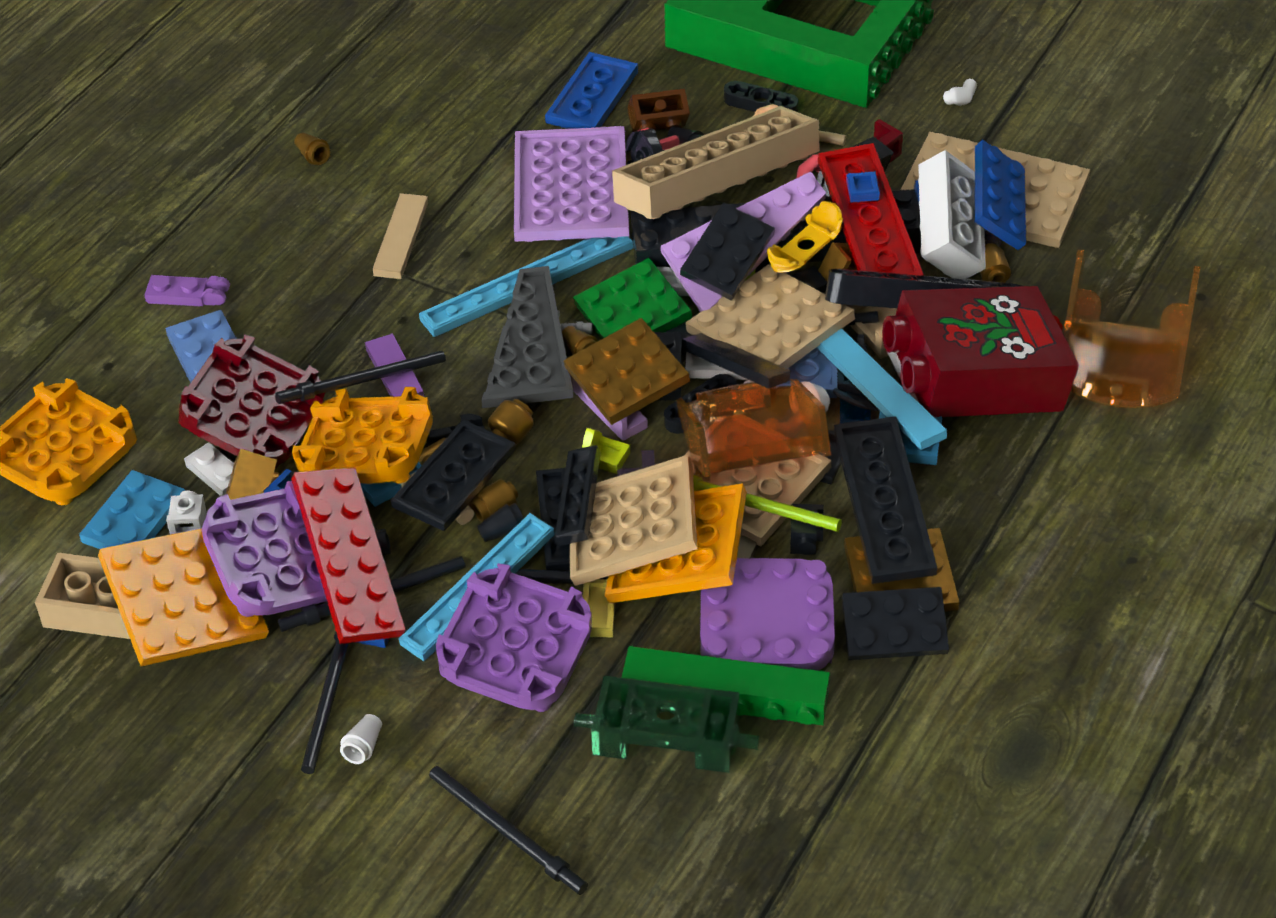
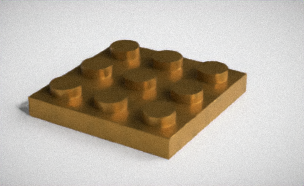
M642 318L563 360L566 370L611 425L690 382L689 373Z
M940 528L927 529L937 564V575L876 584L871 582L860 536L845 538L844 547L854 592L942 587L944 611L959 610V599Z

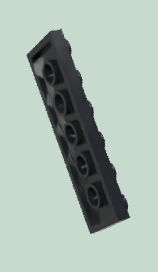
M896 416L835 424L834 436L872 584L937 575L936 560Z

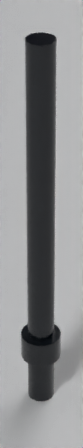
M438 351L315 383L306 381L298 383L295 388L275 392V399L278 404L298 399L306 401L314 399L317 394L443 363L446 361V357L443 351Z
M462 556L390 580L393 591L395 593L464 569L465 562ZM328 603L318 606L311 604L301 608V612L278 619L281 632L304 624L311 626L321 622V618L331 615Z
M336 631L334 635L336 640L301 766V771L306 774H313L315 771L348 646L352 644H340Z
M439 766L432 768L429 773L430 778L545 868V873L556 882L562 881L578 895L586 891L588 883L571 871L570 865L559 856H552Z

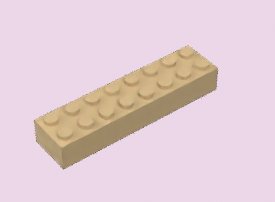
M779 106L612 170L614 202L626 207L627 210L640 213L648 219L660 218L664 213L680 210L684 205L702 201L709 195L722 193L729 187L744 184L747 180L756 176H764L771 170L787 167L791 162L807 159L809 155L819 152V120Z

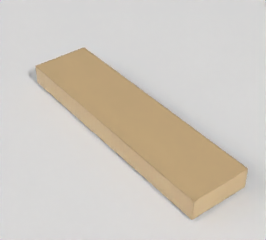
M400 193L373 266V276L402 279L428 206L427 196Z

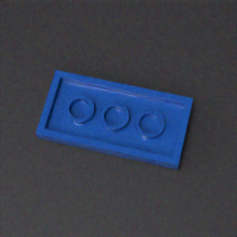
M589 52L545 114L546 123L566 129L602 127L637 75L638 64Z
M981 140L975 146V223L1019 250L1026 245L1025 168L1017 160H1012L1003 154L996 146H991L984 140Z

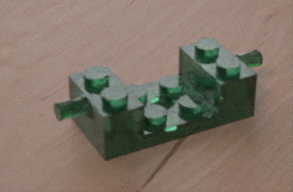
M611 676L603 677L595 715L576 712L574 717V727L592 728V751L595 756L627 760L630 744L695 752V769L726 773L730 772L732 756L737 751V747L758 750L760 738L759 735L739 733V692ZM665 711L675 715L669 720L657 717L658 714Z

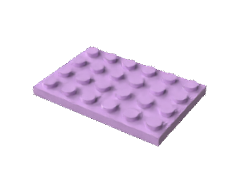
M624 126L515 131V242L629 236L628 210L626 207L614 202L612 170L626 165Z

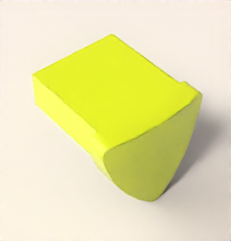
M586 429L582 448L597 445L601 452L599 468L618 474L630 455V445L604 437L598 430Z

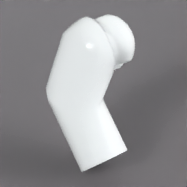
M967 79L963 87H953L946 91L943 95L944 102L947 105H966L970 103L977 88L976 81Z

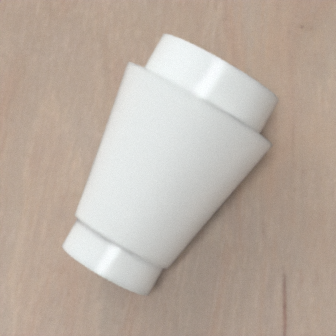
M372 714L365 715L341 739L340 752L347 761L361 764L371 758L382 727V722L377 716Z

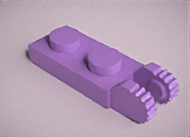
M151 275L144 296L146 302L150 304L218 306L225 302V292L229 290L230 283L227 278L221 276L196 278Z

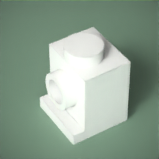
M187 490L181 492L178 496H171L169 515H167L166 519L170 535L202 528L207 512L203 494L197 495V493ZM193 523L194 525L191 527H180V524Z

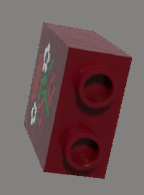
M1038 286L902 290L895 316H887L883 323L882 337L884 347L887 352H896L901 362V382L906 393H915L919 403L934 418L941 416L956 417L1064 411L1080 366Z

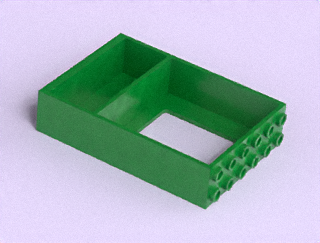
M668 0L664 4L665 47L867 108L873 99H877L881 87L889 82L894 69L899 68L903 56L910 53L913 42L921 37L926 24L929 25L934 15V10L931 9L933 0H855L875 6V8L854 36L775 14L774 11L783 0Z

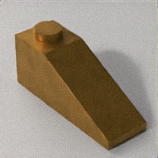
M240 449L234 462L226 491L230 500L264 493V490L279 477V473L274 472L277 460Z

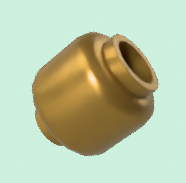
M518 399L513 401L504 400L489 417L488 425L492 433L511 440L517 445L534 425L533 418L531 417L533 412L525 403Z

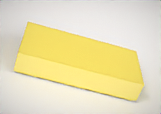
M597 579L583 584L582 597L588 603L592 612L590 637L613 638L615 603H608L604 595L607 579Z

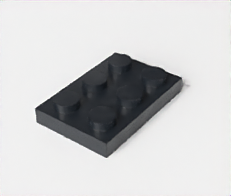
M723 202L681 267L680 275L732 301L774 235L775 228Z
M942 587L842 593L848 660L948 654L949 643Z

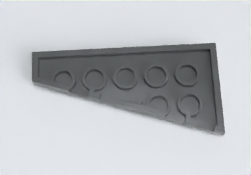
M549 266L519 270L513 291L512 303L508 308L505 326L503 325L495 352L494 365L489 373L486 392H484L482 397V409L498 407L504 400L513 401L518 399L523 403H534L573 398L570 373L566 370L563 361L567 357Z

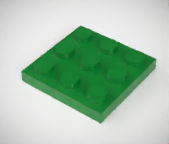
M650 258L573 296L575 305L586 320L592 323L593 329L601 340L640 318L645 321L653 332H666L693 318L689 307Z

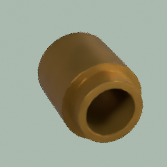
M985 244L986 269L980 272L982 280L1006 282L1011 276V270L1004 251L996 244Z
M499 479L482 489L470 502V507L474 511L475 516L482 522L506 503L508 506L513 503L517 505L516 498H518V492L510 481L505 482Z

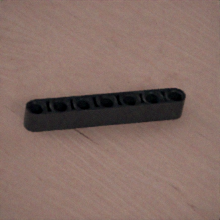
M829 269L825 300L836 304L897 309L902 290L1021 287L1023 285L849 269Z

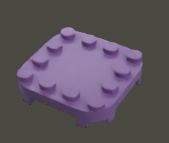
M287 481L285 489L232 500L226 494L216 499L214 505L207 511L202 525L203 540L227 596L242 616L271 615L327 601L292 481Z
M737 558L733 585L701 590V656L815 671L824 668L828 662L832 663L835 640L833 583L830 574L826 571L824 562L805 559Z
M498 563V568L487 569L479 574L473 572L467 580V590L443 636L438 635L436 651L441 676L459 687L518 708L536 710L538 712L547 711L552 703L557 701L563 693L589 640L592 629L590 606L582 597V592L571 586L569 592L512 573L510 565Z

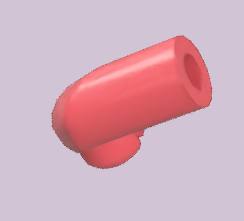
M818 154L811 155L798 166L796 178L810 171L813 172L815 170L817 173L821 171L818 163Z

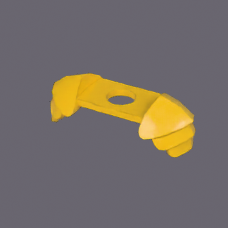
M820 202V205L814 207L812 213L805 217L808 226L783 248L776 244L768 247L767 256L774 272L785 273L798 270L827 243L838 236L842 228L843 218L842 211L835 203ZM802 240H812L815 243L812 248L807 250L798 247L799 242Z

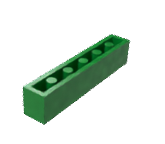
M629 646L621 676L622 698L631 699L635 702L660 703L672 707L683 706L697 708L702 711L727 712L739 716L749 715L764 717L769 720L794 721L805 725H823L829 694L830 672Z

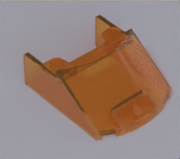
M1078 249L1063 332L1080 365L1071 392L1089 401L1119 408H1148L1179 399L1199 282L1200 266H1194L1188 304L1173 303L1168 305L1162 313L1160 328L1156 330L1099 321L1101 312L1099 296L1093 291L1080 289L1085 257L1084 250Z
M790 379L791 386H778L769 389L755 382L696 393L697 400L685 403L682 398L676 399L679 417L696 476L703 475L704 478L710 477L711 473L818 455L820 454L819 451L824 457L831 456L825 406L798 379Z

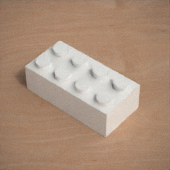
M944 150L918 165L921 257L925 261L930 262L945 275L951 278L967 279L986 269L984 228L975 223V172Z

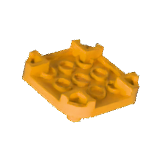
M66 378L65 383L45 386L44 382H41L34 386L35 397L0 426V475L40 498L55 501L58 505L70 504L75 497L86 491L128 453L137 442L129 411L125 407L120 405L115 409L78 389L75 380Z
M405 386L402 395L398 397L349 398L347 388L335 390L336 397L328 399L321 404L318 401H314L310 407L313 418L301 446H293L292 450L298 472L355 467L360 483L364 484L391 481L400 484L410 478L409 473L415 468L420 459L433 423V415L428 397L425 398L417 394L416 387Z

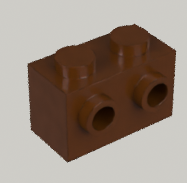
M685 88L631 95L627 107L632 132L645 128H652L655 131L659 129H667L669 131L673 126L682 128L686 125L690 115Z

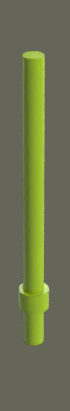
M693 475L694 491L723 487L705 482L702 477ZM748 493L746 495L745 506L836 532L840 530L842 520L756 495Z

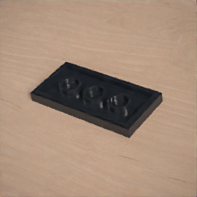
M462 420L391 499L392 507L445 532L516 450L515 442Z

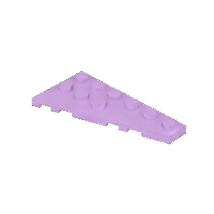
M811 171L736 208L775 228L774 235L750 273L767 257L768 247H772L774 244L777 245L781 240L784 241L790 235V231L800 221H804L805 217L812 213L814 207L819 206L820 202L825 200L826 192ZM710 222L661 245V253L700 312L712 308L723 296L681 276L680 269Z

